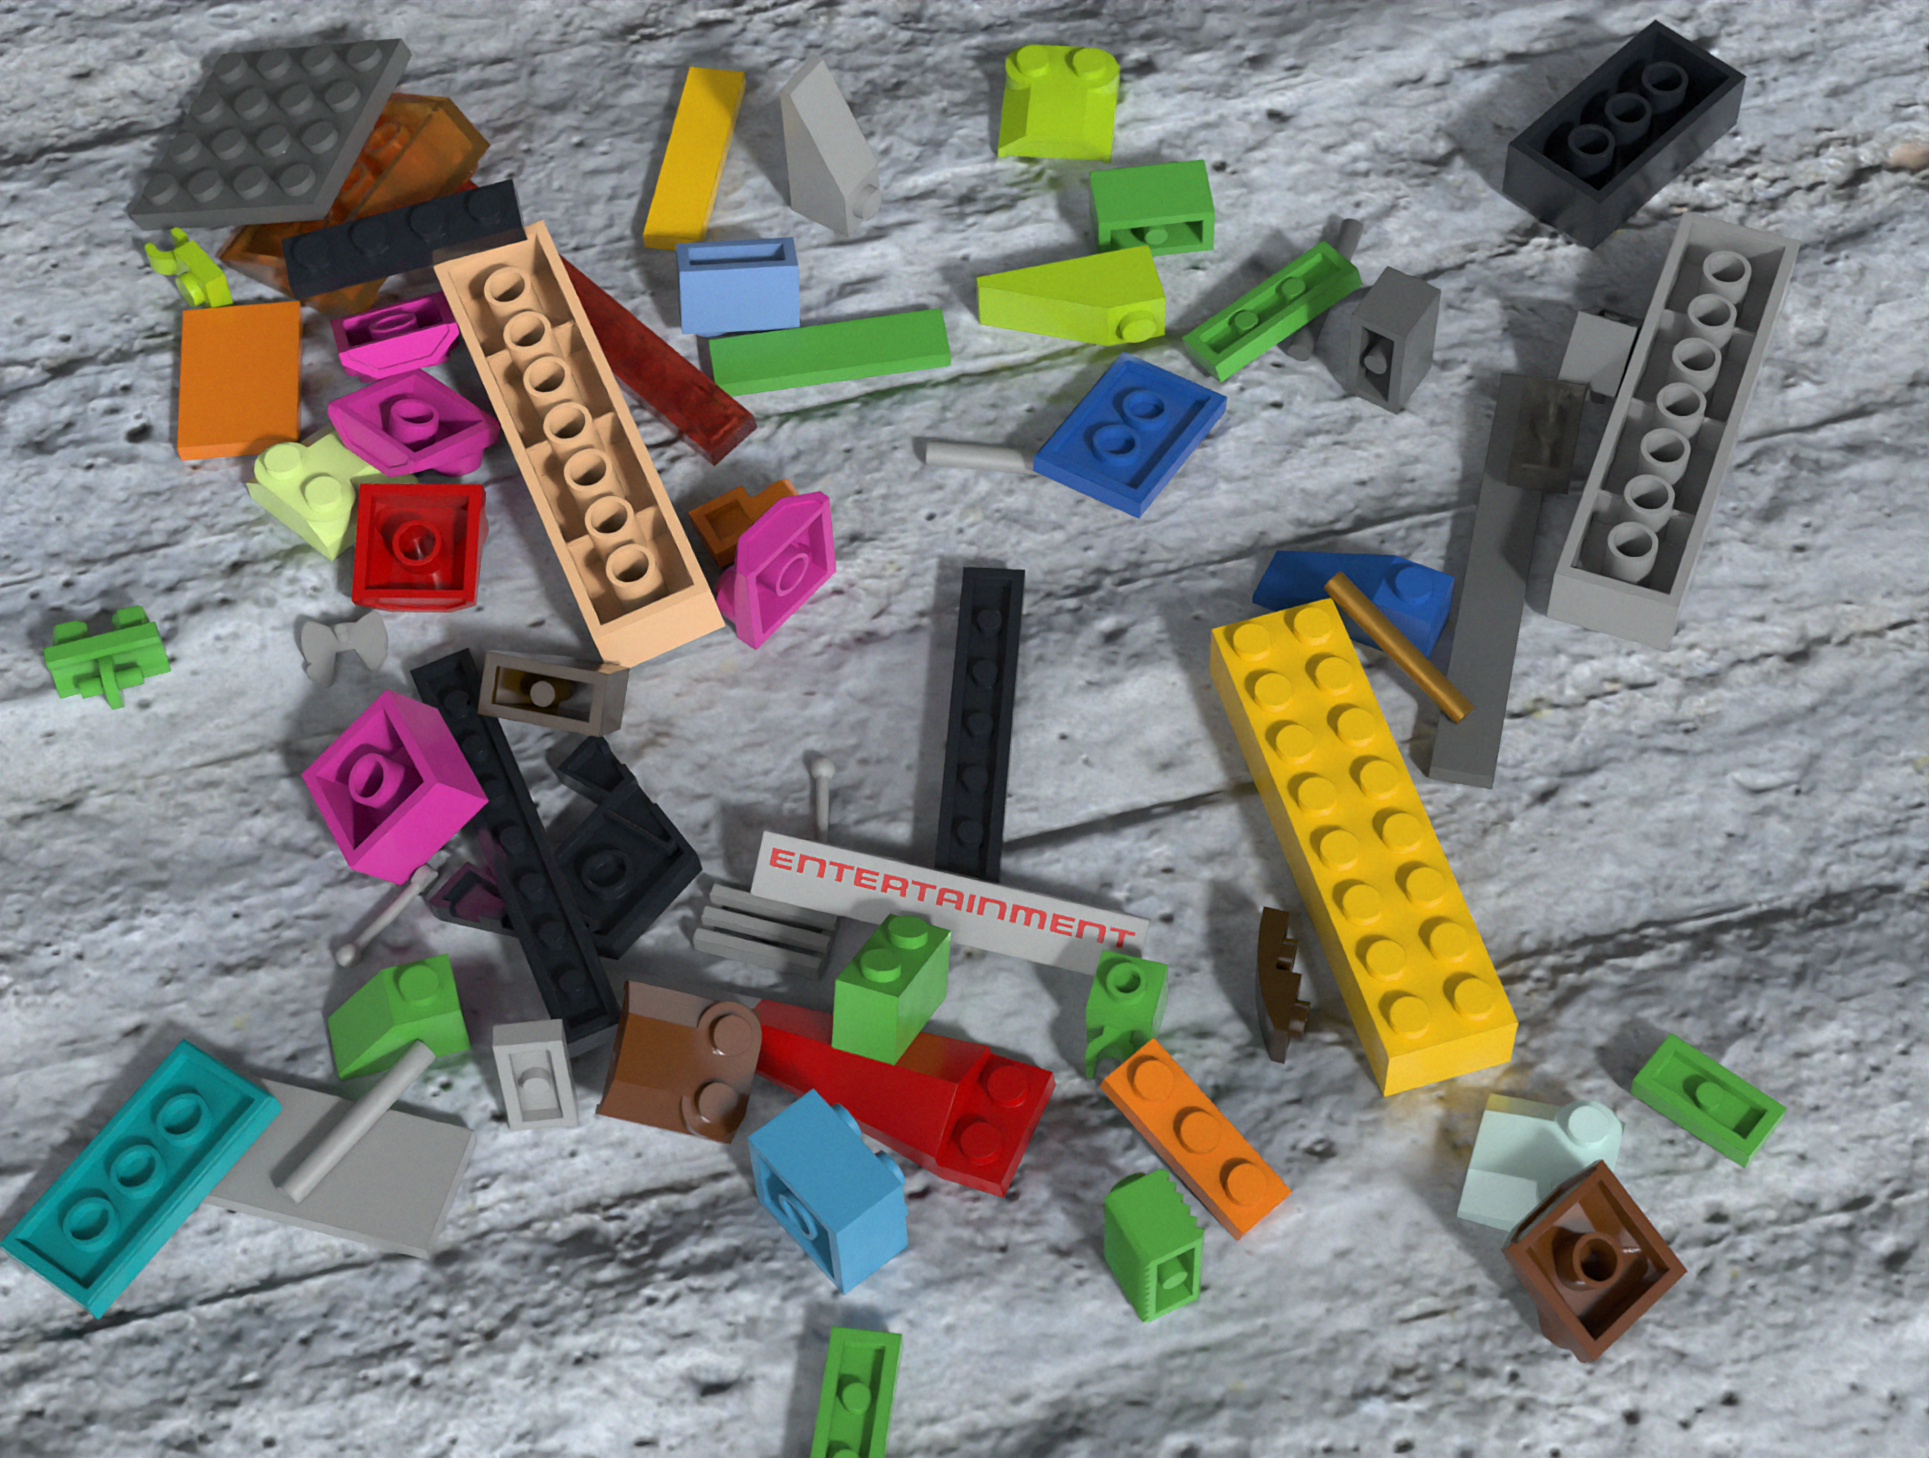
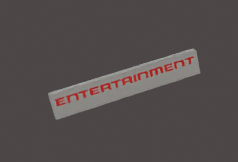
M770 829L763 832L750 895L877 925H881L889 914L914 916L924 920L927 924L951 930L950 942L1093 976L1096 974L1102 950L1142 959L1151 918Z

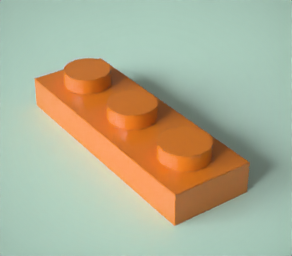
M1154 1037L1109 1074L1099 1086L1237 1242L1292 1193L1290 1188Z

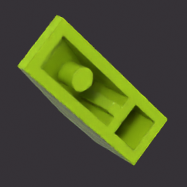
M1148 244L976 277L977 316L980 325L1103 346L1128 342L1137 343L1149 338L1165 335L1166 296Z

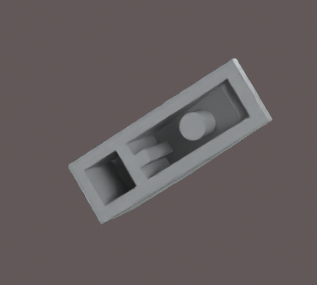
M813 54L780 90L792 211L849 238L863 221H869L876 214L881 204L882 191L879 187L878 162L824 59Z

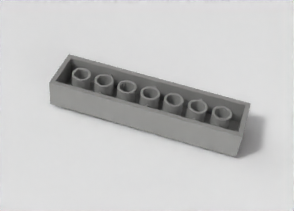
M1683 211L1554 573L1547 611L1548 618L1669 652L1790 286L1800 240Z

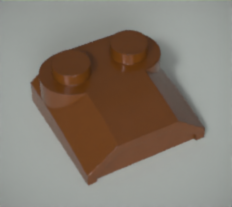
M625 980L623 987L625 997L602 1099L596 1106L595 1114L719 1144H731L746 1114L761 1047L760 1011L749 1009L737 1002H721L645 983Z
M1603 1159L1594 1161L1557 1186L1511 1229L1500 1249L1537 1304L1539 1325L1546 1338L1559 1348L1571 1350L1580 1363L1596 1361L1688 1272Z

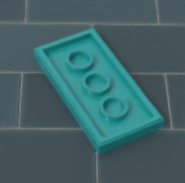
M183 1038L1 1240L0 1247L10 1258L99 1320L279 1115L283 1107L273 1095Z

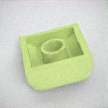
M330 423L300 443L282 442L265 449L255 462V476L246 483L253 500L332 562L356 542L360 483L419 484V481L413 473L387 477L348 450L333 423Z

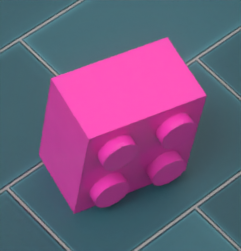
M388 689L301 774L350 869L401 886L489 801L439 710Z

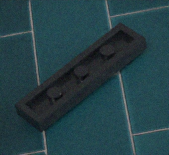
M508 179L281 240L290 289L298 301L526 241L528 238L517 189L513 179Z

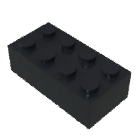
M1655 19L1509 143L1502 191L1590 250H1594L1737 124L1747 76Z

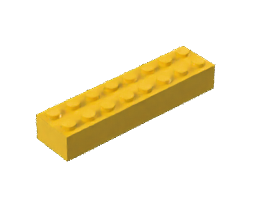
M1332 597L1211 629L1209 673L1383 1097L1510 1062L1518 1020Z

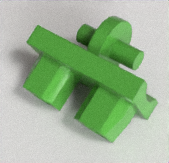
M137 605L117 610L111 616L114 631L101 635L91 636L87 623L78 620L54 626L53 644L51 647L43 648L46 666L53 676L60 699L81 694L83 699L106 694L111 709L115 710L125 707L123 689L145 684L144 678L171 672L169 657L156 622L149 621L142 606Z

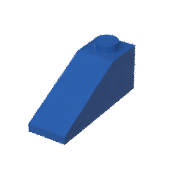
M1277 550L1252 595V603L1275 612L1331 598L1323 588L1333 576L1342 571L1429 660L1449 620L1455 577L1396 555ZM1334 601L1349 638L1383 651Z

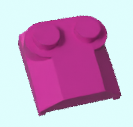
M443 290L330 320L345 374L348 376H358L359 381L362 383L376 382L392 375L442 364L451 358L450 351L458 347L460 343L457 322Z
M421 368L389 376L328 403L327 411L345 447L389 478L430 468L447 477H461L472 473L482 464L484 448L498 442L501 426L500 421Z
M817 491L780 498L738 538L735 563L721 575L716 584V604L720 614L735 623L737 638L754 650H757L837 572L829 497Z

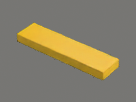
M689 67L643 231L645 248L676 251L677 243L704 242L746 88L745 72Z

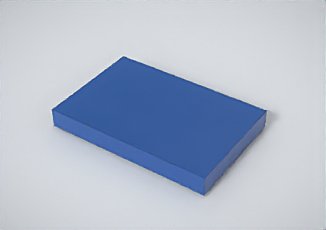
M1123 351L1034 455L1033 471L1139 519L1225 413L1227 396Z

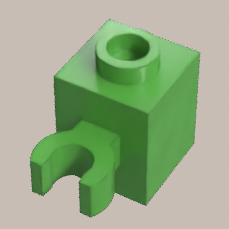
M1102 950L1085 1009L1087 1044H1089L1085 1052L1086 1077L1095 1078L1098 1064L1103 1059L1114 1057L1123 1064L1153 1037L1157 1040L1168 1001V964Z

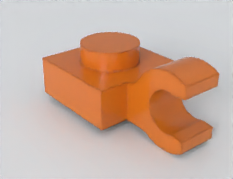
M788 478L771 484L764 491L751 498L741 485L689 511L688 514L692 528L717 566L721 568L735 561L738 538L780 498L799 494Z

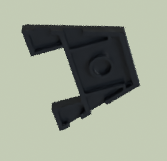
M589 735L557 768L563 785L596 803L598 806L554 852L598 956L618 961L695 879L703 868L696 851L659 805L649 799L639 786L635 775L625 763L621 764L613 754L606 739L603 736L595 737ZM468 861L428 901L434 917L441 921L518 938L494 878Z

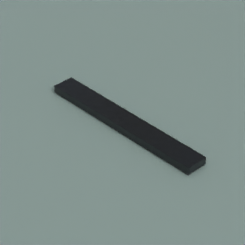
M469 648L411 670L410 673L422 703L439 710L489 800L470 821L550 1019H562L569 1058L571 1059L614 1041L621 1008L497 717L477 714L482 679Z

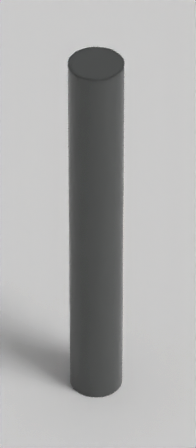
M1352 218L1344 219L1332 245L1336 251L1350 262L1364 231L1362 223ZM1331 307L1296 330L1288 348V353L1293 359L1297 361H1307L1310 359Z

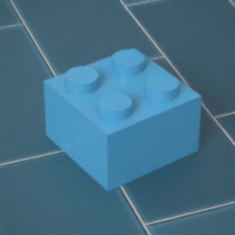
M813 1088L747 1137L758 1201L843 1295H846L908 1247L906 1217L909 1215V1211L904 1202L903 1193L906 1179L899 1166L886 1152L880 1150L874 1154L860 1139L861 1130L858 1124L841 1104L835 1103L830 1107Z

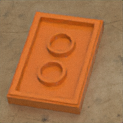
M300 301L183 310L177 450L181 461L258 455L277 443L301 442L303 311Z

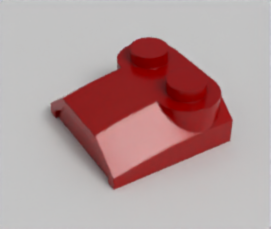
M360 483L351 600L353 604L386 612L451 613L477 606L482 548L489 531V524L485 515L486 491L483 485Z

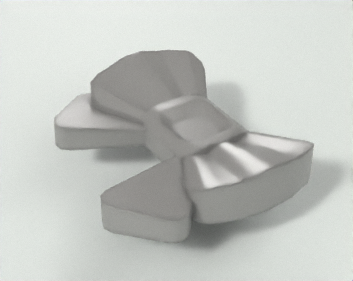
M377 611L367 613L355 623H340L329 627L315 621H308L303 625L301 647L309 666L307 668L308 677L325 688H330L333 685L337 654L355 651L372 674L379 672L388 656V634L384 621Z

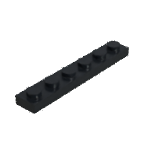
M963 567L934 868L1000 883L1026 578L1025 570Z

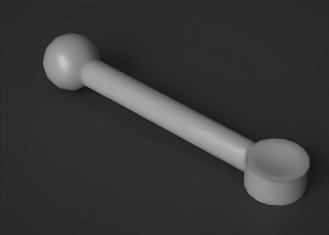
M818 757L812 762L810 768L812 776L816 779L815 840L828 843L829 780L834 776L836 768L830 758Z
M428 865L418 868L411 879V884L352 943H343L338 947L335 956L336 961L345 968H353L358 965L361 960V951L420 892L427 893L433 888L437 882L438 873Z

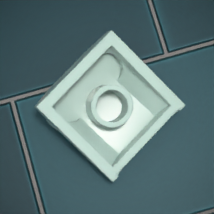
M1490 1094L1469 1164L1457 1218L1510 1232L1557 1186L1594 1161L1603 1159L1613 1173L1626 1123L1620 1122L1610 1108L1592 1100H1577L1561 1107L1526 1099Z

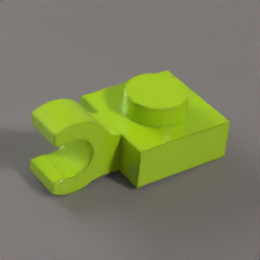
M177 227L170 230L175 248L170 251H160L151 242L145 244V250L154 271L162 275H179L175 278L176 285L191 307L195 308L201 305L205 309L234 306L225 273L194 240L189 241L185 231Z

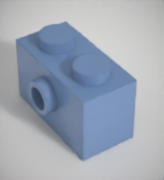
M793 237L676 244L678 307L682 335L696 334L702 337H717L725 332L754 330L758 333L788 328H800L799 265Z

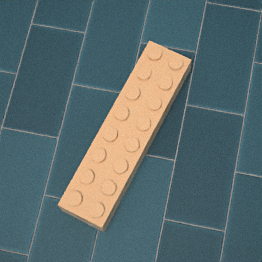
M542 219L525 227L528 238L526 241L442 262L433 266L597 649L604 663L631 668L725 626V623Z

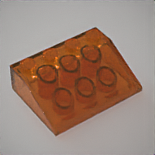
M392 93L325 220L245 225L219 259L225 266L296 300L289 285L281 239L451 195L461 184L467 182L476 173L479 166L478 161L491 145L449 97ZM388 277L298 301L323 314L339 317L367 311L375 303L378 297V290Z

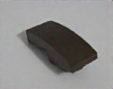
M1263 906L1257 949L1255 1003L1260 1031L1269 1057L1273 1062L1284 1064L1290 1039L1303 1041L1311 1002L1299 1000L1302 974L1293 972L1298 940L1287 938L1289 912Z

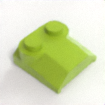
M1030 44L1012 51L1005 62L1006 81L1000 123L998 157L1022 156L1092 160L1111 164L1120 84V64L1117 63L1116 59L1109 52L1093 47Z

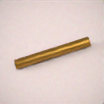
M1342 571L1338 572L1327 582L1323 589L1456 725L1462 722L1474 710L1475 706Z

